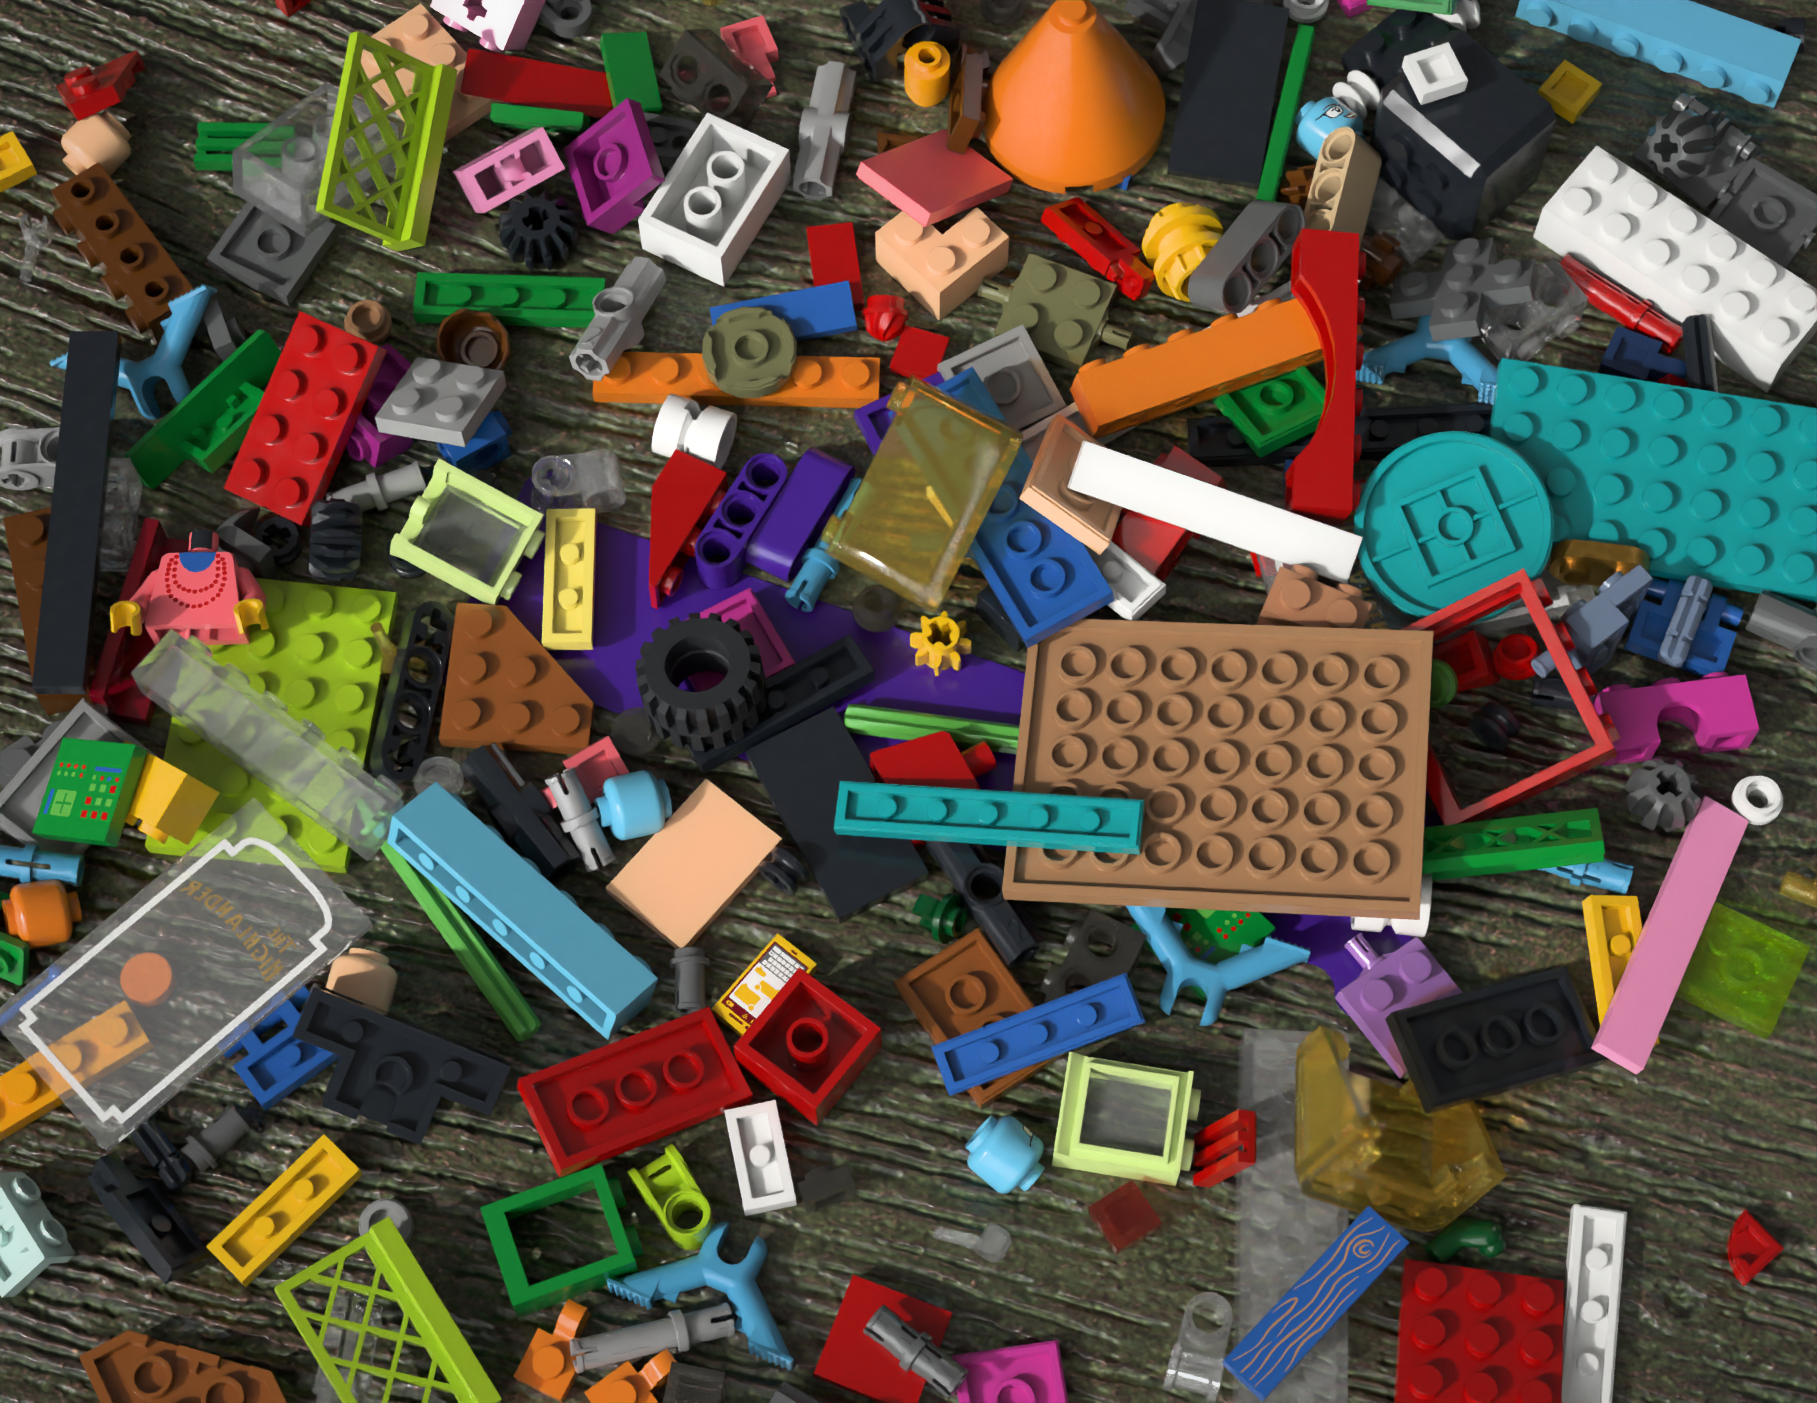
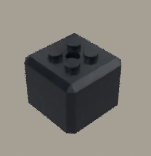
M1452 30L1433 47L1449 42L1468 79L1465 91L1421 105L1403 71L1382 88L1369 145L1382 158L1378 177L1448 238L1460 241L1476 235L1537 182L1557 117L1549 102L1463 30Z

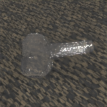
M24 214L20 219L19 225L26 246L19 278L22 281L30 282L37 254H39L41 248L51 243L52 232L46 216L43 217L41 226L32 229L29 214Z
M988 1223L980 1237L972 1233H965L937 1226L934 1232V1239L966 1246V1248L973 1249L985 1260L993 1263L1000 1261L1012 1244L1011 1239H1009V1233L992 1223Z

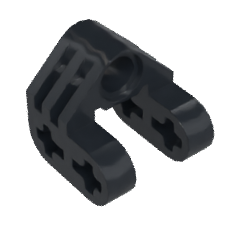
M859 0L840 8V18L845 33L868 76L874 83L896 75L897 54H906L909 48L916 43L924 41L935 42L942 45L948 53L959 50L960 29L956 22H952V15L948 8H944L943 0H883L872 12L864 0Z

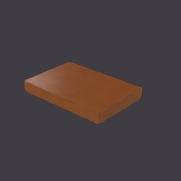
M979 927L894 981L895 989L935 1045L1036 1007ZM1066 1053L967 1091L980 1110H982L1066 1055Z

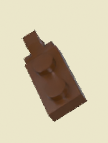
M962 43L956 55L955 79L950 87L946 143L948 150L964 154L972 137L976 139L980 137L984 128L986 112L981 111V106L986 96L988 82L983 79L990 68L988 51L967 46L965 43Z

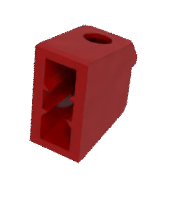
M939 731L870 753V771L877 783L980 790L975 778L997 768L993 753L985 741L960 752L947 731ZM911 840L916 850L926 845V840Z

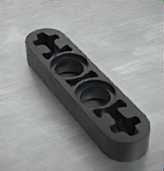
M428 601L418 605L407 613L403 622L370 756L372 772L384 784L397 785L413 778L419 772L422 765L454 629V620L451 612L440 602ZM429 616L431 617L430 625L436 628V632L426 637L428 625L421 622V619ZM425 640L424 646L416 645ZM410 658H418L426 665L428 677L424 683L416 681L410 675L408 670ZM399 703H407L414 708L417 715V722L414 728L406 727L399 721L397 716ZM401 739L410 740L400 745ZM398 750L397 760L404 763V767L394 770L395 762L389 759L388 755Z

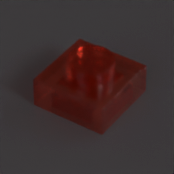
M1133 1179L1090 1205L1087 1211L1116 1256L1160 1229L1162 1224Z

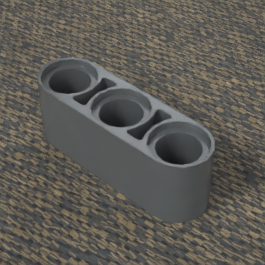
M1263 199L1250 202L1193 271L1188 283L1190 302L1195 307L1231 314L1241 313L1291 253L1292 245L1301 229L1306 227V217L1302 208L1292 203Z

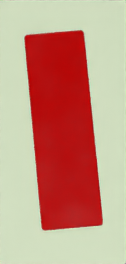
M469 49L467 52L460 90L462 94L539 108L583 112L585 115L595 118H603L613 110L607 77L604 72L476 49Z

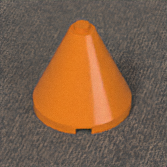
M1089 0L1055 1L992 73L988 80L986 96L981 106V111L986 112L983 128L985 142L1000 166L1010 175L1031 187L1059 194H1066V187L1093 185V192H1097L1122 183L1123 179L1131 174L1132 176L1135 175L1148 163L1156 152L1165 126V97L1156 73Z

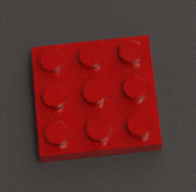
M1404 1259L1401 1268L1394 1403H1562L1564 1281Z

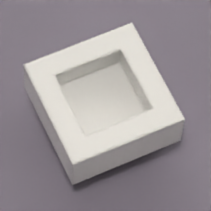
M1449 42L1404 56L1402 68L1421 105L1465 91L1468 79Z

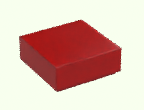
M904 325L890 363V372L919 381L937 373L938 364L945 360L948 352L950 337Z

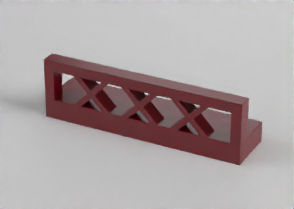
M145 518L118 602L129 601L150 573L159 569L163 555L167 553L188 552L189 541L168 538L159 520ZM145 621L142 623V634L140 636L131 634V626L121 627L117 630V633L111 632L110 626L88 694L96 709L110 720L150 727L175 646H155L145 627Z

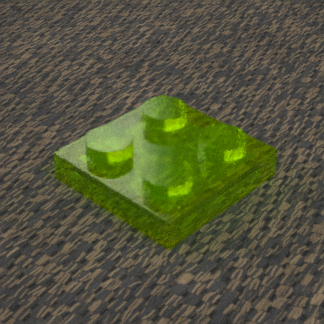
M1715 901L1675 996L1767 1040L1772 1034L1810 950V946Z

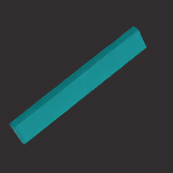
M840 781L834 831L837 835L1140 855L1145 803L1144 800Z

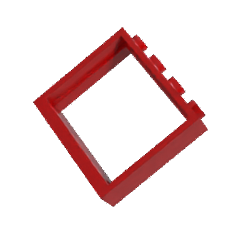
M1524 568L1400 630L1433 631L1434 642L1522 598L1595 745L1466 808H1462L1430 740H1428L1426 789L1444 825L1483 821L1618 756L1612 742L1620 739L1621 736L1608 711L1598 715L1590 697L1598 694V690L1585 666L1577 670L1575 669L1568 652L1576 649L1563 621L1553 625L1545 608L1554 603L1541 577L1531 581Z

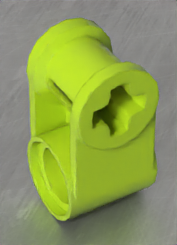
M671 1143L665 1147L664 1155L640 1170L634 1167L627 1171V1174L647 1208L651 1212L653 1211L671 1241L681 1249L697 1250L702 1247L715 1223L707 1199L696 1184L695 1178L683 1157ZM695 1211L703 1216L701 1222L692 1229H682L676 1226L678 1217L685 1212Z

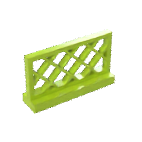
M359 31L350 33L315 211L383 239L382 246L396 252L425 246L458 70L445 64L432 66ZM363 49L372 53L381 71L369 79L361 64ZM401 68L415 73L412 91L407 96L395 74ZM383 78L395 103L384 109L372 87L373 84ZM359 92L362 93L372 114L371 117L362 122H359L352 108L354 95ZM399 109L405 121L403 137L397 139L387 118V115ZM375 122L387 145L374 153L363 130ZM353 136L364 159L352 167L343 151L345 140ZM391 153L397 166L395 180L391 183L388 182L378 161ZM365 167H368L378 188V191L368 197H365L355 176V173ZM342 181L345 182L355 202L348 209L333 204L336 186ZM381 197L389 211L386 226L378 223L369 205Z
M389 1216L372 1225L369 1232L274 1288L275 1293L342 1403H358L351 1392L355 1372L387 1379L382 1403H388L393 1380L425 1387L421 1403H428L431 1389L453 1394L458 1403H500L502 1400ZM363 1250L366 1251L376 1268L372 1287L340 1280L344 1262ZM337 1266L334 1278L322 1276V1274ZM380 1276L390 1291L377 1288ZM309 1282L332 1287L324 1315L301 1310L292 1292ZM337 1289L369 1296L362 1324L330 1317ZM375 1298L398 1303L404 1313L399 1333L368 1326ZM309 1321L322 1324L319 1337ZM408 1321L418 1337L405 1334ZM327 1326L359 1333L352 1361L329 1356L323 1346ZM365 1334L397 1342L390 1370L358 1363ZM403 1343L426 1349L432 1359L427 1379L396 1372ZM336 1367L350 1370L347 1384ZM436 1367L446 1383L434 1380Z

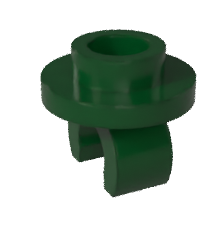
M953 893L946 894L941 901L931 896L920 894L911 911L914 915L922 917L919 922L920 926L932 930L934 941L941 944H948L954 937H959L966 926L968 917L961 896Z

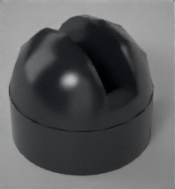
M1805 17L1782 19L1773 30L1801 39L1796 54H1804Z

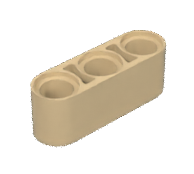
M1350 127L1335 129L1323 141L1304 210L1306 217L1305 228L1359 233L1360 250L1382 158L1371 145Z

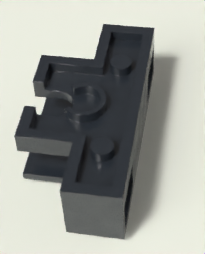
M316 983L311 988L292 1036L340 1056L322 1097V1107L355 1120L358 1115L386 1125V1132L421 1145L441 1096L491 1115L511 1068L508 1060Z

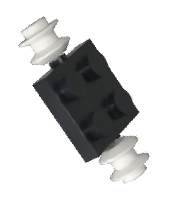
M1458 0L1457 13L1453 15L1432 13V16L1419 11L1397 9L1340 55L1343 69L1349 72L1347 75L1348 84L1337 82L1333 86V96L1358 114L1362 121L1365 120L1367 108L1371 110L1378 109L1381 96L1380 89L1384 88L1404 71L1402 68L1404 56L1433 47L1452 30H1463L1467 33L1466 28H1477L1481 22L1479 3L1477 0Z

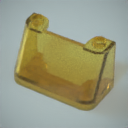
M911 374L907 384L901 381L897 383L889 398L886 408L894 411L891 417V424L848 510L845 509L840 517L835 514L830 516L820 540L826 543L823 549L825 554L910 602L934 613L943 600L1022 443L1023 434L1016 426Z
M1322 1025L1309 1033L1298 1046L1295 1054L1294 1173L1302 1194L1360 1214L1370 1206L1386 1222L1414 1231L1429 1232L1443 1228L1454 1221L1507 1176L1474 1101L1426 1114L1411 1078L1401 1088H1397L1346 1070L1343 1061L1348 1057L1350 1047L1345 1035Z

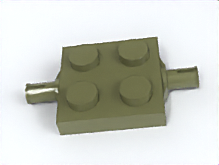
M1029 253L1019 277L1010 287L987 279V277L983 278L982 284L979 286V297L1003 304V313L994 331V337L1023 324L1042 359L1079 372L1078 370L1086 364L1090 353L1101 341L1127 351L1133 338V331H1128L1108 323V311L1117 293L1116 284Z

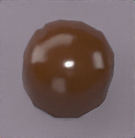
M468 308L458 309L443 319L436 334L437 354L441 361L503 371L512 353L509 332L499 319L495 318L490 312Z

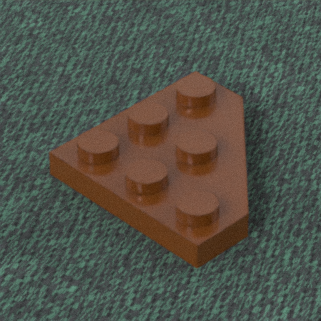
M457 603L439 734L441 746L479 748L482 745L486 746L496 743L501 750L571 755L590 746L595 714L593 701L508 607L503 605Z
M130 1330L79 1356L100 1403H288L272 1371L252 1365L250 1367L222 1359L214 1354L182 1345H173Z

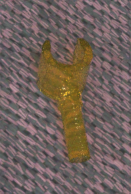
M376 622L370 629L382 653L379 673H381L383 680H389L397 654V647L390 641L383 625ZM411 658L408 662V670L410 667Z

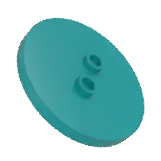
M1447 431L1416 438L1400 446L1381 461L1367 479L1360 493L1359 505L1354 516V534L1363 537L1357 556L1361 568L1374 590L1393 608L1419 621L1523 568L1531 581L1540 578L1551 554L1554 519L1547 490L1537 472L1524 457L1506 444L1491 437L1464 431ZM1521 598L1466 626L1494 619L1515 607L1523 599Z

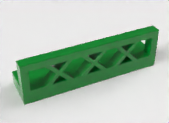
M1598 808L1424 827L1422 874L1431 873L1432 881L1604 862L1603 854H1605Z

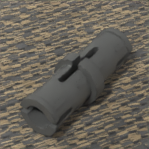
M885 1304L875 1312L867 1323V1327L863 1330L865 1335L882 1345L900 1360L899 1367L906 1372L914 1371L934 1386L947 1399H950L969 1374L968 1369L951 1359L932 1343L933 1337L926 1331L920 1334L912 1326L910 1327Z

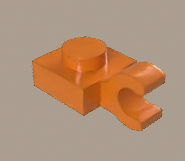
M568 1299L559 1315L553 1335L540 1328L537 1329L513 1377L517 1381L564 1403L578 1375L573 1365L576 1356L571 1357L569 1341L572 1338L578 1339L591 1316L588 1308Z
M665 1349L653 1357L638 1373L628 1360L584 1393L591 1403H658L653 1393L671 1382L683 1371L669 1350Z

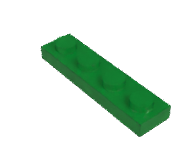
M417 272L413 316L415 323H442L443 319L458 309L468 308L490 312L505 326L587 328L595 316L592 305L593 299L599 292L607 288L606 279Z

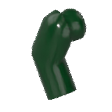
M1458 1218L1424 1244V1250L1433 1262L1444 1264L1463 1247L1478 1248L1482 1255L1492 1258L1500 1255L1505 1250L1507 1244L1506 1238L1502 1235V1227L1492 1219Z

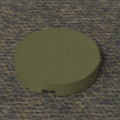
M740 307L722 314L716 319V324L711 327L710 331L707 330L703 338V364L709 379L721 391L738 398H759L776 392L789 381L797 366V341L791 326L783 318L781 321L778 317L772 315V311L762 307Z

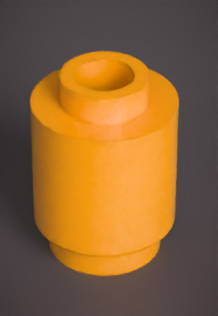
M931 41L919 42L910 47L905 54L904 88L906 94L915 104L922 107L935 106L949 92L950 55L938 43Z

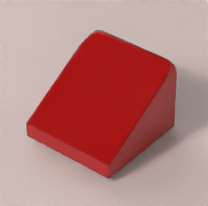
M1476 630L1433 647V658L1446 662L1454 670L1458 680L1457 692L1488 686L1501 681L1499 674L1493 667V654L1489 642L1485 636Z

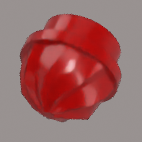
M873 295L868 297L867 308L862 310L861 316L865 321L867 332L882 342L893 340L901 335L906 321L909 320V312L904 309L905 300L894 295Z

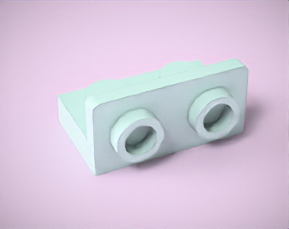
M23 1172L0 1173V1295L2 1298L15 1297L50 1264L65 1263L75 1256L74 1250L67 1241L65 1228L50 1214L40 1198L41 1192L37 1184Z

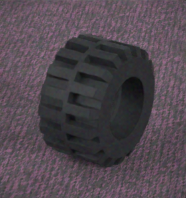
M696 612L689 613V619L680 622L679 617L668 620L670 627L666 630L660 627L651 633L653 643L644 641L640 649L642 659H636L635 670L638 677L636 681L650 725H655L657 734L664 740L671 736L673 745L684 748L687 743H691L693 751H704L706 744H714L715 750L726 747L724 740L731 737L737 742L744 737L743 728L745 726L753 729L759 722L757 712H764L766 706L765 694H768L758 645L754 644L753 636L747 629L741 631L739 622L730 618L723 623L721 614L711 612L708 618H701L700 613ZM714 671L726 675L718 685L706 691L688 692L678 688L687 677L698 672Z

